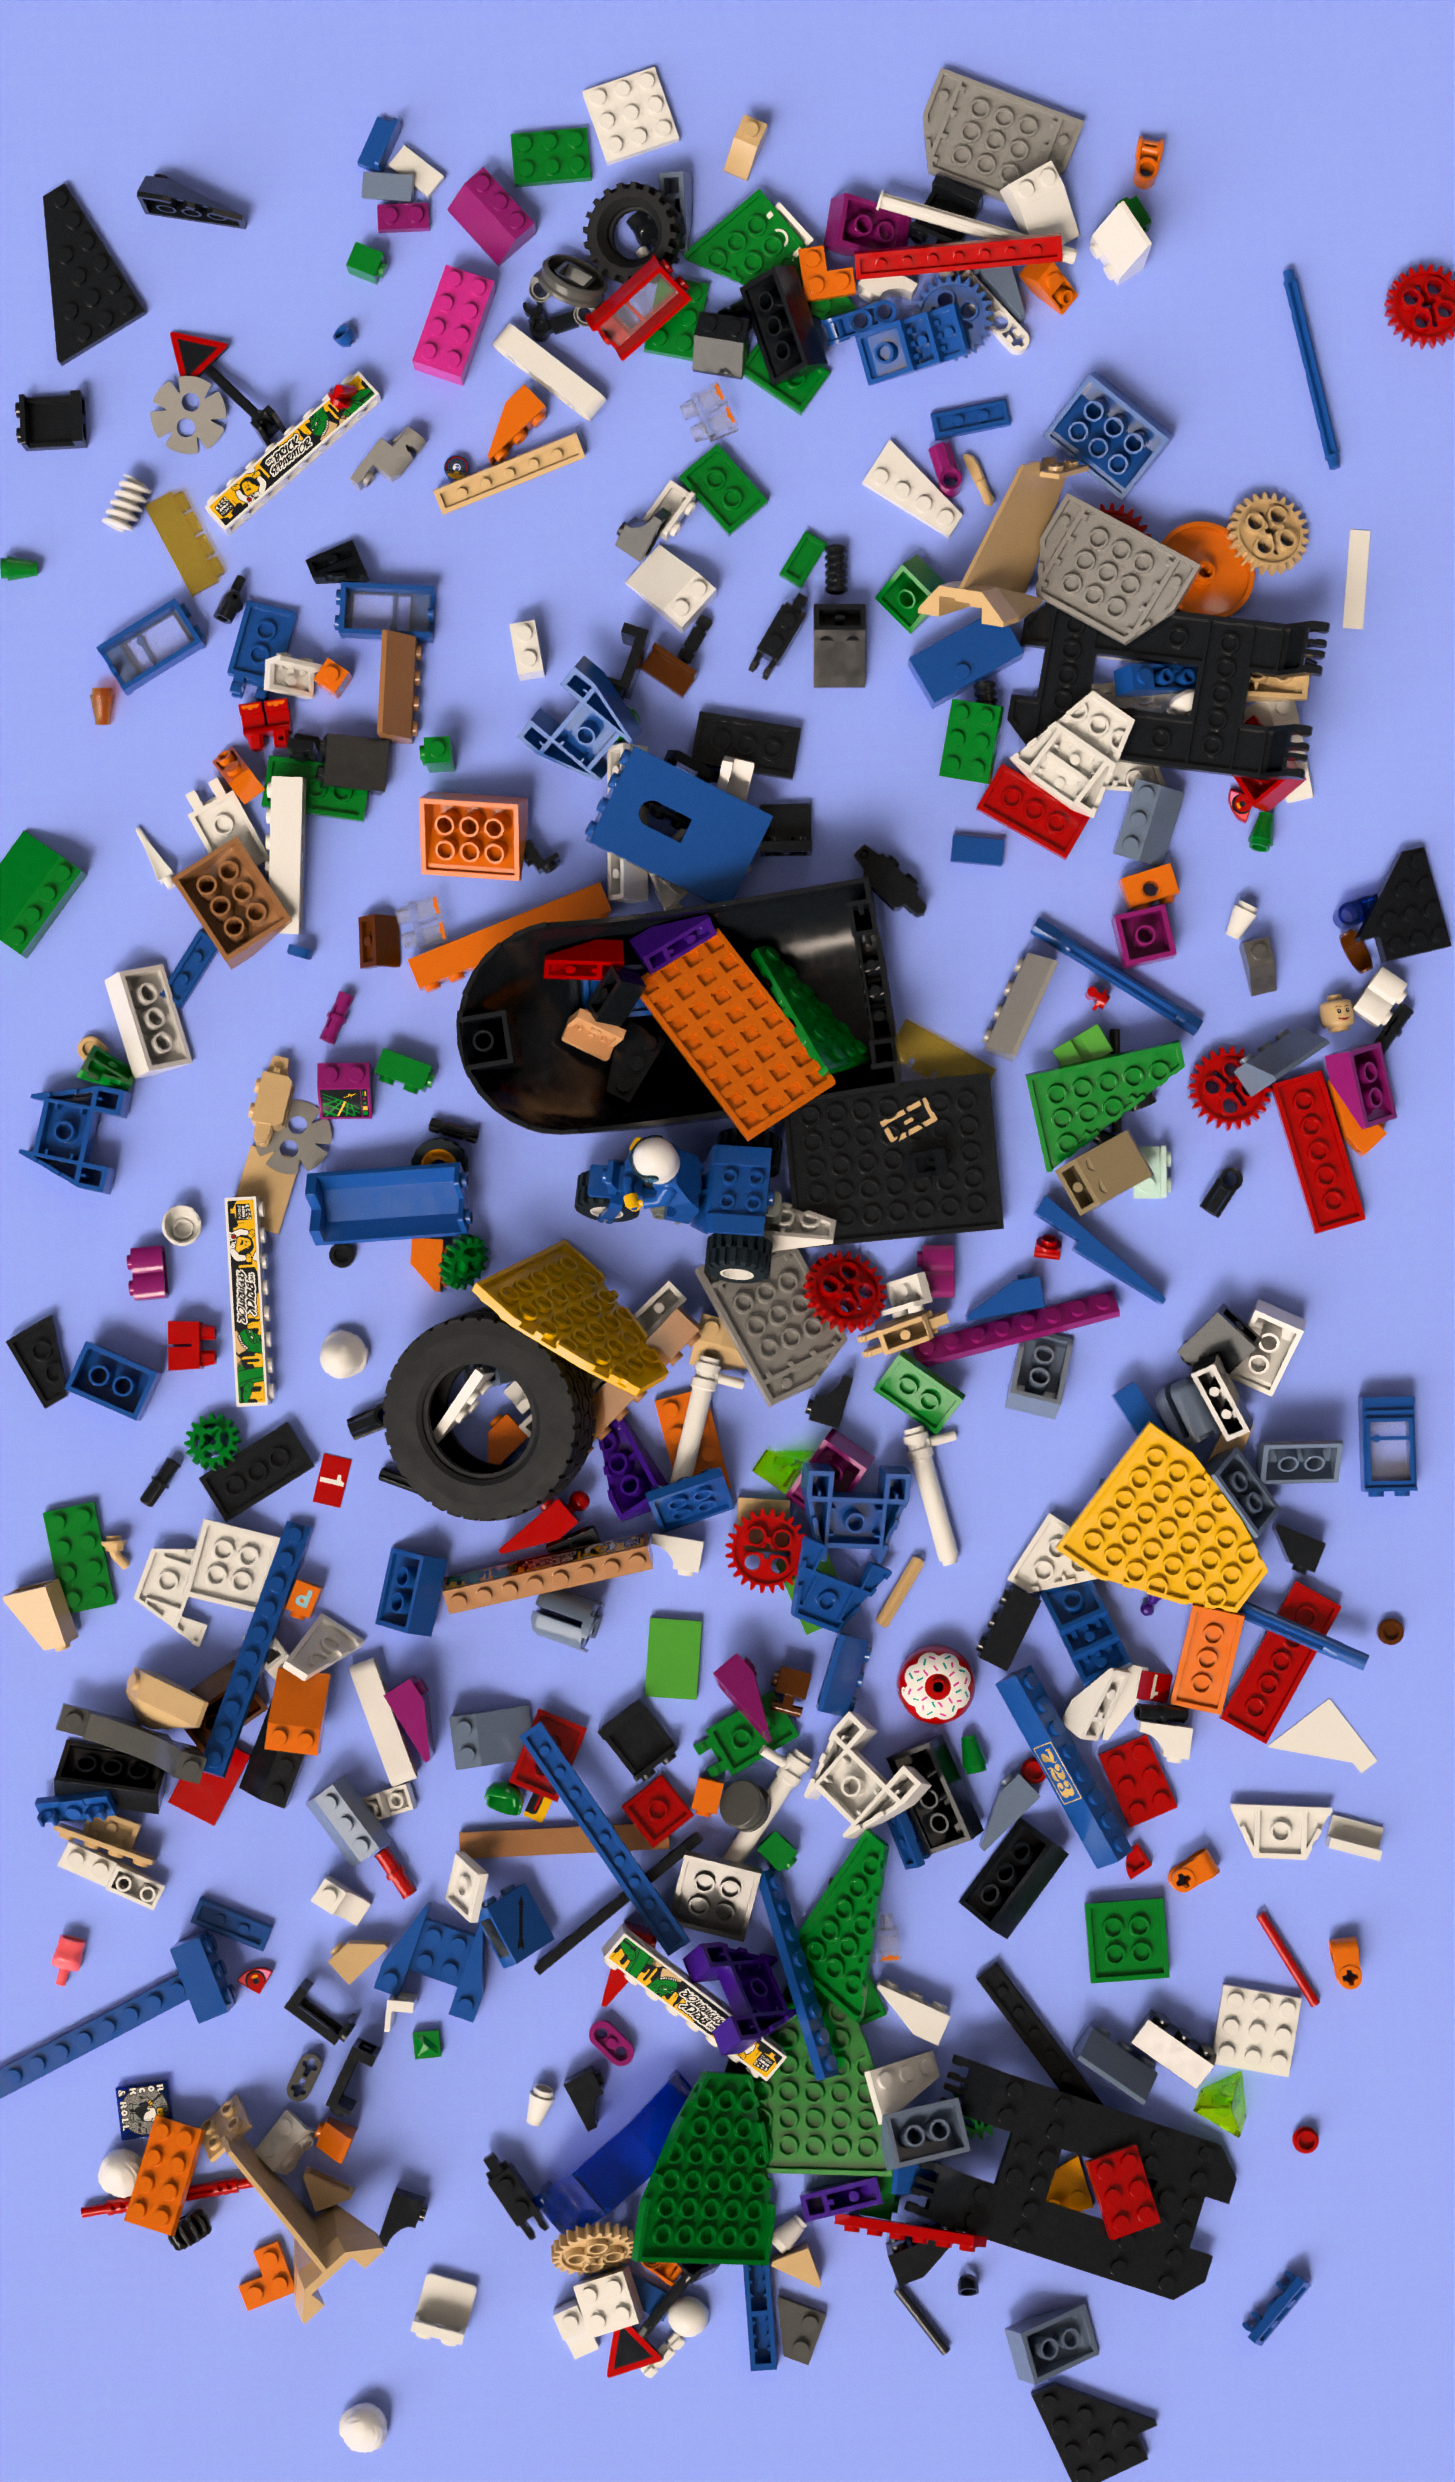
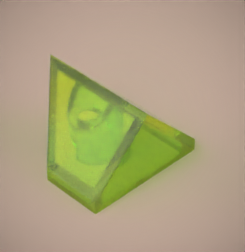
M766 1449L752 1471L786 1494L801 1473L803 1462H808L814 1451H768Z
M1242 2070L1201 2089L1193 2109L1194 2112L1238 2138L1242 2134L1247 2117Z

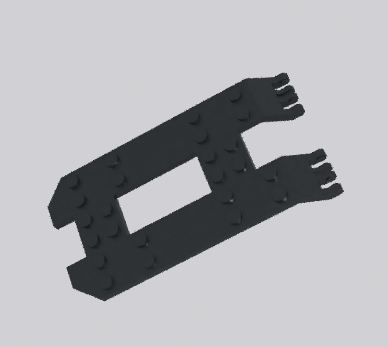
M1047 602L1038 611L1024 618L1020 645L1023 647L1045 649L1037 697L1011 694L1007 720L1026 746L1032 739L1037 738L1048 729V726L1058 721L1069 709L1091 692L1097 656L1199 668L1190 717L1119 708L1135 719V723L1118 762L1264 781L1282 779L1304 780L1306 772L1304 769L1287 768L1288 761L1307 762L1308 755L1291 753L1290 751L1308 752L1310 745L1304 742H1292V736L1310 737L1312 736L1313 727L1300 724L1267 727L1244 724L1243 722L1251 675L1276 678L1322 676L1323 667L1320 665L1305 664V658L1311 657L1320 660L1325 658L1326 652L1307 648L1327 647L1326 640L1309 639L1310 632L1327 634L1330 630V623L1312 620L1281 624L1176 611L1144 634L1124 645Z
M956 2054L953 2055L952 2064L968 2067L969 2070L966 2078L952 2071L947 2073V2078L964 2083L963 2088L946 2082L943 2088L947 2091L961 2094L959 2102L962 2115L1009 2131L1008 2141L994 2183L970 2176L935 2161L919 2163L920 2168L936 2171L933 2181L917 2174L914 2176L913 2181L929 2186L931 2189L927 2191L911 2186L910 2191L912 2194L927 2197L925 2207L908 2200L904 2210L921 2215L947 2227L965 2233L987 2236L989 2241L1171 2300L1177 2299L1206 2281L1213 2256L1190 2248L1205 2197L1229 2204L1237 2180L1220 2144L1000 2071ZM941 2097V2098H939V2101H938V2102L944 2101V2100H948V2099H947V2098H944V2097ZM1135 2144L1146 2177L1154 2179L1151 2193L1161 2223L1118 2239L1110 2240L1103 2219L1046 2201L1061 2150L1063 2149L1092 2159Z

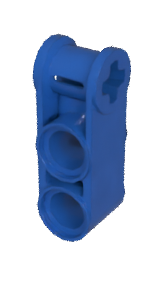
M878 299L844 313H838L822 319L821 324L825 325L829 337L828 345L841 343L853 336L892 322L896 317L897 309L891 301ZM882 304H888L890 314L882 319L878 316V308ZM863 313L866 316V323L862 327H855L853 323L855 315Z

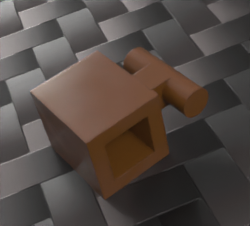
M784 1666L780 1667V1671L775 1670L771 1685L775 1686L774 1692L784 1694L783 1702L772 1699L770 1710L801 1717L803 1707L793 1705L794 1699L806 1700L812 1674Z

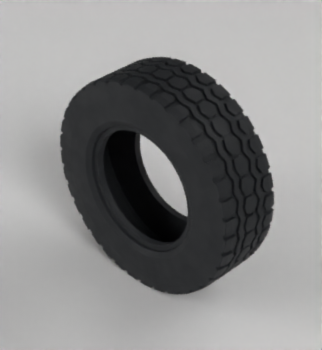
M485 1309L469 1312L431 1327L407 1347L398 1359V1363L395 1364L390 1374L391 1379L388 1380L385 1393L387 1396L384 1397L383 1411H385L383 1426L387 1431L385 1432L387 1445L391 1447L389 1451L393 1461H396L398 1464L396 1467L403 1477L407 1478L406 1482L414 1491L417 1490L419 1492V1496L427 1502H432V1506L439 1510L447 1511V1514L455 1517L463 1516V1519L473 1521L510 1519L524 1514L558 1495L559 1492H562L574 1480L589 1455L587 1451L591 1449L594 1436L592 1434L595 1433L596 1419H594L596 1415V1402H593L595 1395L592 1384L589 1385L588 1381L590 1378L587 1371L510 1326L494 1310ZM470 1364L490 1365L504 1371L519 1384L528 1399L532 1413L531 1436L525 1451L513 1464L497 1465L476 1458L460 1444L452 1429L439 1443H437L433 1431L448 1410V1400L452 1385L461 1371Z

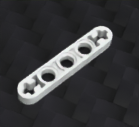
M961 270L963 272L960 274L962 280L970 278L973 285L978 283L981 286L978 294L984 291L987 292L988 295L985 299L992 302L991 307L987 311H993L995 314L992 317H988V321L993 323L997 317H1003L1008 322V326L1005 329L1000 330L992 326L987 327L989 331L1011 354L1021 355L1025 353L1030 342L1027 332L970 270ZM952 271L939 272L940 277L945 282L947 275H950L952 280L955 278V274ZM972 304L967 305L969 309L975 314V306ZM1012 327L1014 328L1012 335L1017 340L1023 339L1022 347L1020 345L1015 347L1012 345L1014 339L1008 334Z

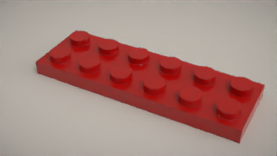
M1322 1070L1271 1084L1272 1094L1314 1234L1365 1220L1366 1217Z
M1294 1580L1276 1614L1327 1635L1342 1606ZM1267 1630L1219 1718L1267 1744L1317 1651Z

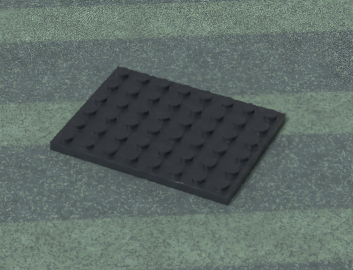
M989 1073L903 1081L902 1090L805 1105L784 1118L792 1208L802 1212L809 1210L836 1220L833 1244L811 1247L1004 1229ZM925 1097L931 1111L934 1112L938 1119L926 1127L921 1123L931 1117L921 1100ZM920 1101L921 1106L910 1112L906 1110V1107ZM904 1109L906 1114L884 1127L881 1126V1121L894 1118L897 1112ZM907 1119H914L912 1122L906 1125L904 1124V1121H906ZM917 1125L922 1127L921 1130L909 1136L908 1131ZM886 1128L890 1129L894 1138L897 1137L896 1141L890 1142L884 1131ZM906 1132V1138L900 1140L901 1134ZM936 1148L945 1149L949 1159V1173L909 1180L905 1154Z

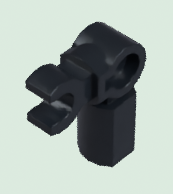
M523 302L524 313L529 317L528 323L531 335L537 342L546 341L552 333L557 335L579 328V324L574 319V310L552 316L550 320L546 321L544 314H542L543 306L541 302H536L537 307L533 310L528 308L526 302Z

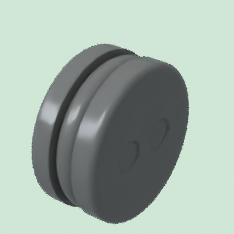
M739 1780L732 1783L725 1790L720 1801V1814L724 1822L742 1832H753L759 1829L768 1819L771 1810V1799L768 1792L763 1787L749 1780Z

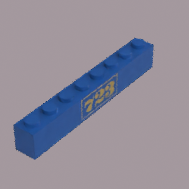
M1029 1665L1010 1673L995 1685L1095 1867L1099 1869L1119 1862L1132 1852L1133 1849L1035 1671Z

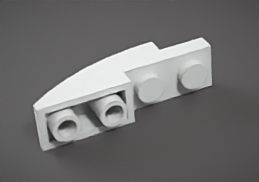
M71 1840L68 1841L57 1863V1866L100 1884L106 1890L153 1911L165 1888V1885L143 1872L95 1849L91 1850Z

